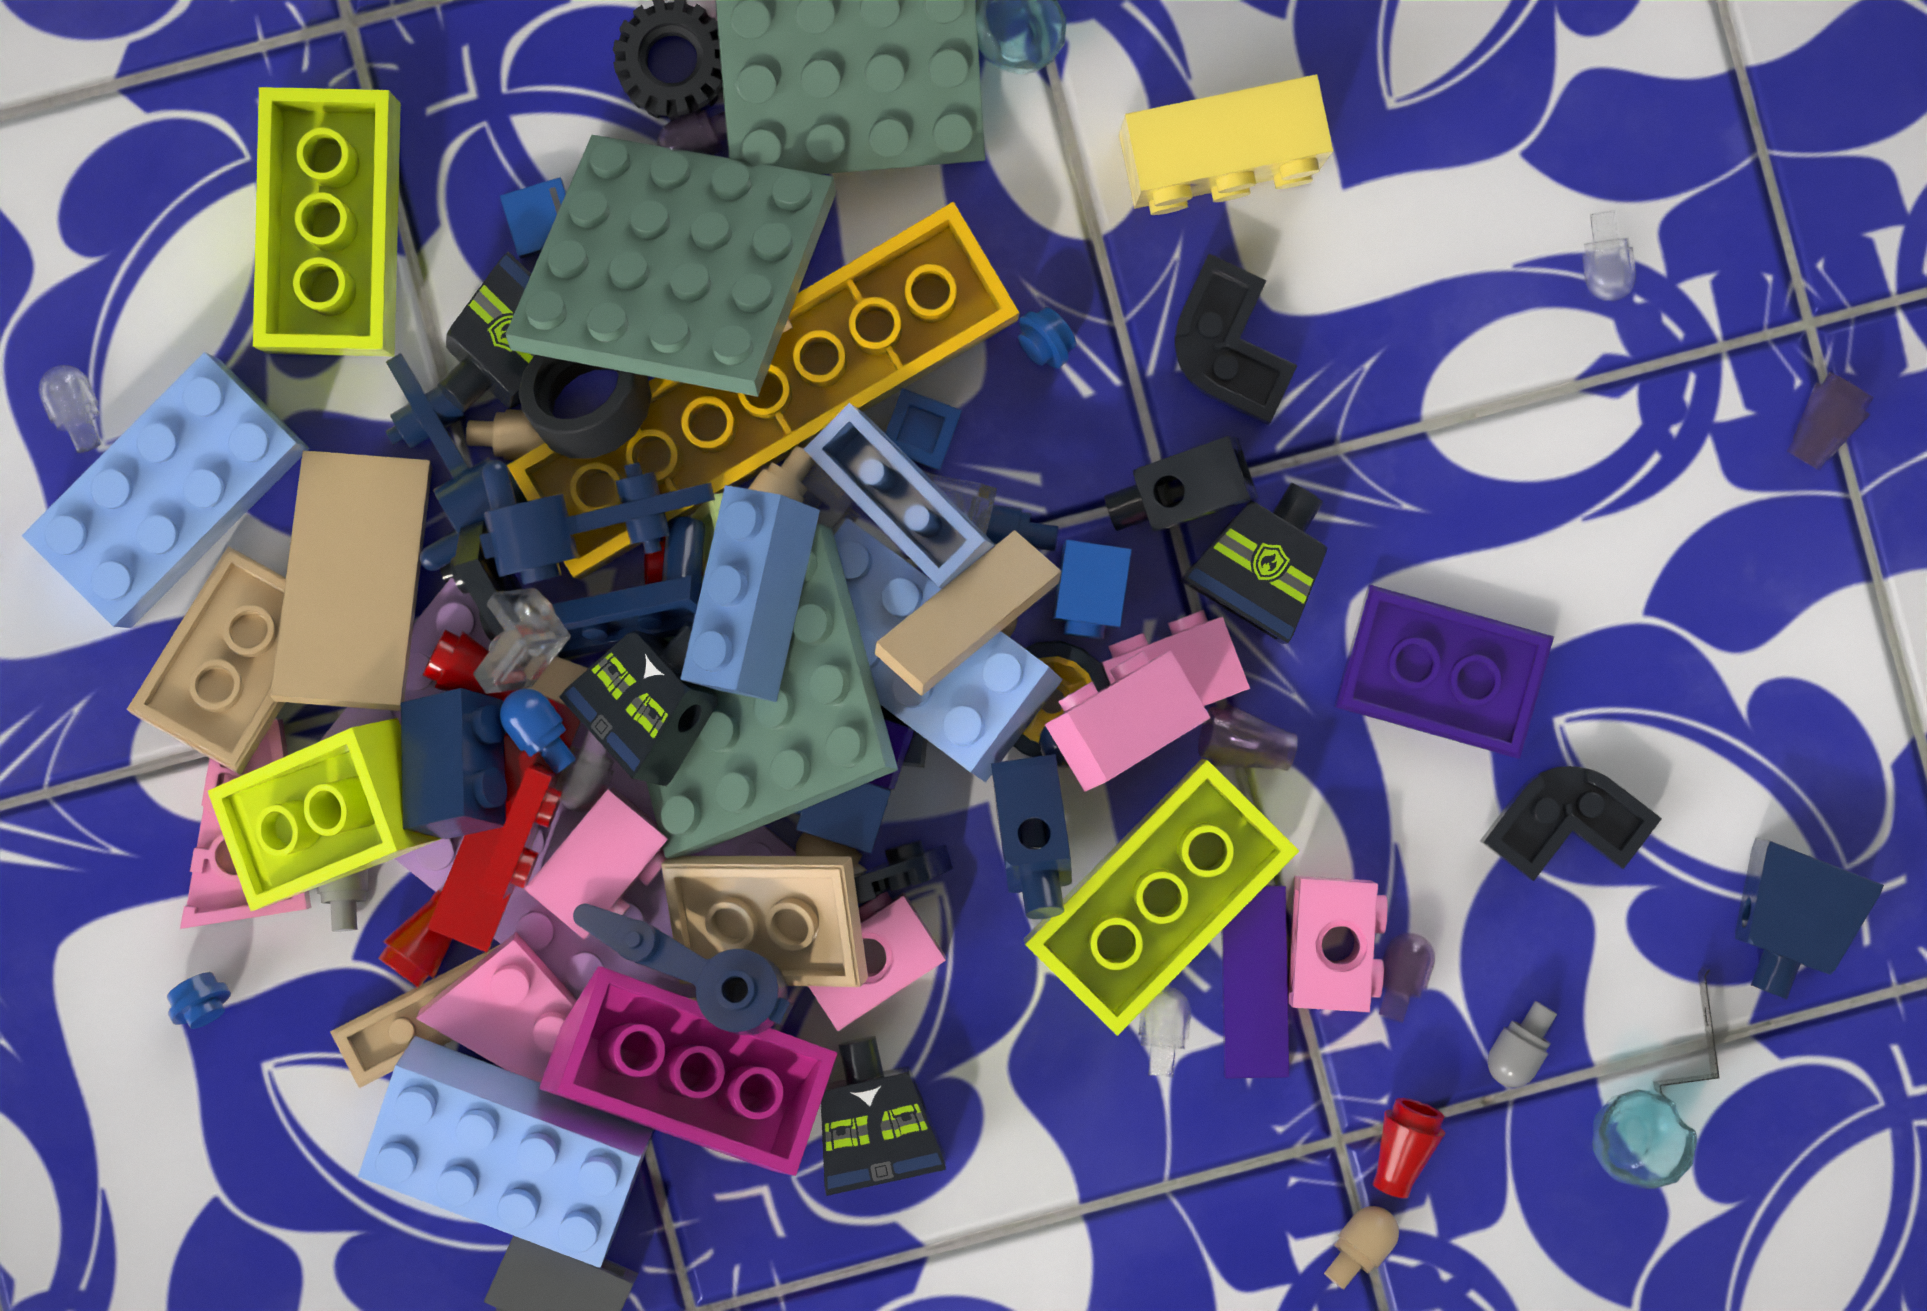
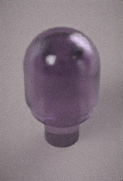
M694 110L668 122L658 135L657 146L666 147L674 151L684 150L716 156L717 153L723 151L721 141L727 139L725 111L709 117L706 110L698 113Z
M1403 933L1393 938L1387 945L1382 959L1384 968L1383 988H1386V992L1378 1015L1401 1023L1404 1021L1411 997L1420 999L1423 990H1427L1435 965V952L1431 943L1425 937L1416 933Z

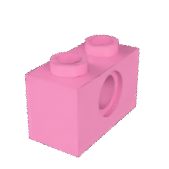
M1294 876L1288 971V1004L1293 1008L1370 1012L1371 997H1381L1384 968L1382 959H1373L1375 933H1385L1388 903L1386 895H1377L1378 883L1371 880ZM1334 927H1348L1354 936V948L1351 954L1340 961L1328 960L1322 950V941L1325 934Z
M884 892L859 907L863 939H874L885 949L886 962L882 968L868 973V979L861 987L808 986L837 1031L946 961L944 952L905 893L892 900L889 894Z

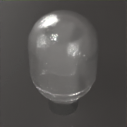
M1615 211L1590 214L1593 243L1584 244L1585 254H1582L1587 288L1598 299L1604 301L1620 300L1631 292L1636 282L1633 247L1629 245V238L1619 239Z
M57 365L47 370L40 380L38 392L50 423L55 424L57 431L69 432L77 453L88 452L100 446L101 441L92 422L99 416L97 409L99 403L87 376L80 369L71 365Z
M589 730L582 748L572 745L570 751L576 760L561 771L555 789L563 792L561 803L566 808L575 812L590 811L607 791L614 774L612 767L615 761L606 757L608 751Z
M1165 987L1140 1013L1138 1036H1141V1046L1150 1047L1148 1075L1173 1077L1175 1050L1185 1049L1186 1040H1189L1190 1003L1181 991L1172 987Z

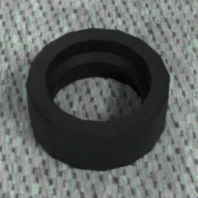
M534 355L523 372L519 388L522 412L552 451L571 459L596 458L617 450L635 436L647 418L652 394L646 375L614 370L619 374L616 388L604 404L592 413L576 419H558L552 414L555 400L566 385L578 376L593 370L614 369Z

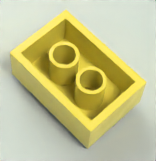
M1317 74L1128 113L1124 116L1119 132L1134 209L1149 206L1151 215L1167 214L1188 207L1187 200L1192 199L1194 196L1212 193L1213 202H1224L1242 198L1251 194L1250 187L1266 181L1274 180L1275 189L1292 188L1313 181L1312 175L1320 172V169L1333 152Z

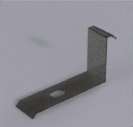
M1704 967L1698 972L1711 1074L1653 1081L1654 1091L1667 1100L1670 1099L1662 1094L1661 1086L1720 1078L1706 975L1710 970Z

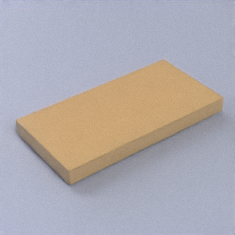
M303 450L270 694L273 701L401 711V702H404L421 567L420 554L423 550L432 476L430 460Z

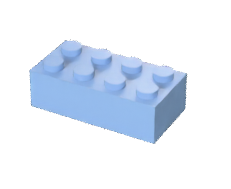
M204 352L31 525L22 537L113 627L132 628L302 457L303 450L308 451L310 448L220 359Z
M847 518L835 533L834 539L880 705L969 772L987 782L992 775L991 763L1002 762L1063 679L1049 666L1000 631L923 696L919 695L875 655L876 642L942 588L938 587L931 579Z
M414 1036L395 1065L358 1177L601 1268L616 1235L654 1129L540 1090V1082Z

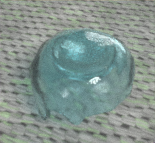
M977 0L978 51L988 62L999 69L1021 75L1035 73L1051 64L1065 44L1067 18L1058 0Z
M1636 1089L1612 1096L1597 1113L1593 1125L1592 1145L1600 1165L1614 1180L1639 1189H1656L1677 1183L1690 1169L1694 1161L1697 1135L1695 1129L1690 1128L1682 1120L1674 1101L1662 1095L1653 1094L1650 1091Z

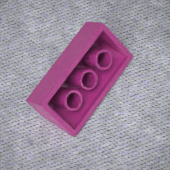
M598 966L560 1027L539 1089L765 1169L796 1176L838 1052L772 1028L755 1035H738L722 1030L705 1018L697 1001Z

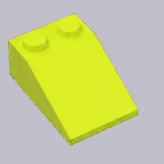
M398 718L349 728L208 790L250 911L264 908L442 839L403 829L401 724Z

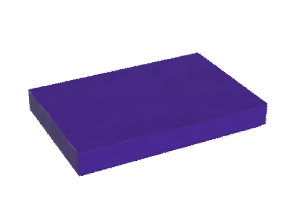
M1368 585L1334 707L1520 759L1554 636L1374 585Z

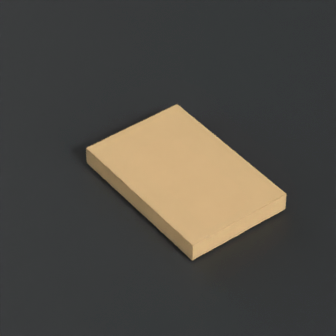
M228 546L127 710L139 719L241 775L285 702L273 701L270 694L286 578Z
M681 856L672 859L667 858L661 864L673 939L703 958L711 959L718 953L729 949L750 950L772 961L782 972L787 986L861 987L868 979L851 856ZM679 979L680 984H692L687 981Z

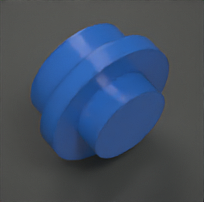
M1044 307L1037 313L1028 311L1019 319L1022 333L1018 336V340L1024 352L1033 362L1040 366L1047 363L1054 368H1060L1068 362V353L1076 347V339L1067 323L1059 314L1049 307Z
M212 972L195 975L178 984L167 994V999L171 1005L168 1015L175 1025L188 1023L191 1029L203 1027L218 1019L225 1012L223 1004L229 999L231 992L226 983L217 982Z

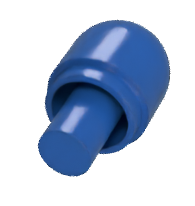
M526 688L516 690L505 698L500 709L501 724L520 751L525 750L529 757L539 752L555 774L576 760L575 756L559 737L566 731V728L561 723L563 719L542 693Z

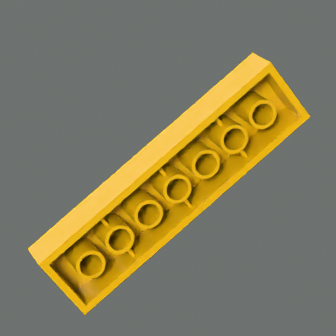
M951 202L797 294L788 317L792 328L782 333L758 397L655 377L649 381L652 397L647 418L635 436L617 450L596 458L571 459L552 451L544 443L508 464L507 467L527 501L563 494L569 516L621 504L615 481L627 478L624 466L640 462L643 474L655 472L660 494L710 482L714 494H720L724 492L725 485L738 487L759 475L761 470L767 469L771 463L777 464L786 459L795 446L806 447L849 403L862 412L867 411L899 392L902 388H906L1018 321L1019 311L955 203ZM703 503L665 512L667 522L676 517H688L696 512ZM625 522L573 534L579 558L567 560L564 563L572 577L581 580L643 542L631 545Z

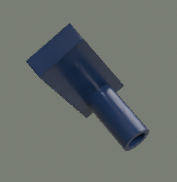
M676 517L667 522L670 535L665 538L661 582L526 609L523 633L550 654L561 658L611 649L626 634L635 630L661 638L675 636L686 621L694 623L702 588L701 575L705 524L691 517Z

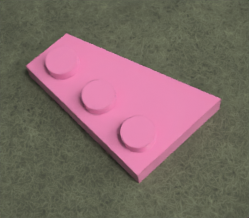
M283 719L274 720L241 775L209 758L201 804L204 807L197 847L193 851L190 868L192 878L187 905L183 909L180 929L311 908L309 891L264 908L250 911L208 794L210 789L288 756Z
M515 932L419 1010L416 1019L503 1069L541 1083L560 1027L577 999L519 934Z

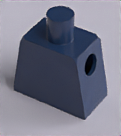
M1056 754L991 763L1008 891L1010 893L1022 892L1025 914L1029 919H1047L1061 915L1064 912L1061 887L1072 884V867Z
M1755 838L1751 849L1735 929V939L1764 950L1751 986L1787 999L1800 965L1831 975L1836 970L1879 898L1884 885L1775 842Z

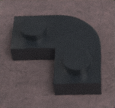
M1208 254L1176 324L1174 346L1177 361L1185 377L1201 393L1269 425L1297 365L1240 339L1267 280Z
M1560 766L1542 771L1523 784L1481 838L1480 842L1529 880L1535 881L1571 832L1615 866L1624 869L1662 818L1604 774L1588 768Z
M916 840L885 850L887 862L867 871L854 874L858 904L875 899L876 895L889 890L893 891L910 885L921 884L952 870L953 867L946 845L924 851L922 841Z

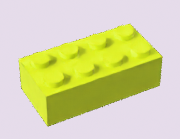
M259 87L253 347L267 354L395 356L401 103L389 90Z
M1201 759L1063 898L1064 912L1056 917L1043 919L1023 940L1025 945L1118 1036L1282 870L1299 850L1207 759Z

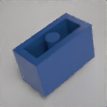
M1072 540L1065 541L1061 550L1059 564L1061 575L1059 583L1056 585L1051 621L1065 622L1064 635L1101 640L1104 639L1105 628L1114 630L1121 626L1132 549Z

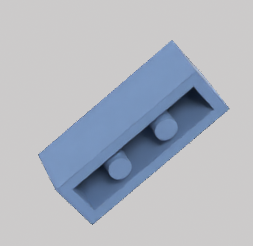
M851 403L804 448L809 456L938 587L943 589L996 546L864 412Z
M725 485L681 680L719 691L777 702L819 517V509L780 494Z

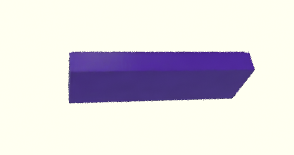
M1266 885L1221 930L1224 1077L1226 1079L1289 1077L1286 886Z

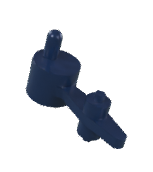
M399 353L387 360L386 364L409 404L390 414L395 426L385 432L393 445L404 439L410 449L430 438L453 477L433 489L455 530L425 547L420 554L422 566L427 570L435 571L449 564L452 557H455L460 528L483 520L485 522L483 513L491 511L482 477L483 466L491 459L487 457L469 468L446 429L464 418V412L456 408L442 394L438 386L425 393L404 356ZM508 469L516 504L527 502L526 497Z
M490 460L482 469V477L491 511L483 513L488 533L479 535L484 558L494 557L499 577L520 572L523 585L560 576L559 562L579 558L573 534L623 522L626 523L631 545L643 542L646 554L661 551L659 538L670 535L665 512L715 500L712 484L710 482L660 494L655 472L643 474L640 462L624 466L627 478L615 481L621 504L569 516L563 494L516 504L507 466L500 460Z
M586 903L577 906L574 910L573 919L578 926L611 947L623 958L695 985L696 999L702 1014L710 1023L722 1030L738 1035H755L766 1031L775 1023L783 1026L794 1005L787 1001V985L780 969L772 961L746 949H729L718 953L711 959H705L663 933L657 927L644 921Z

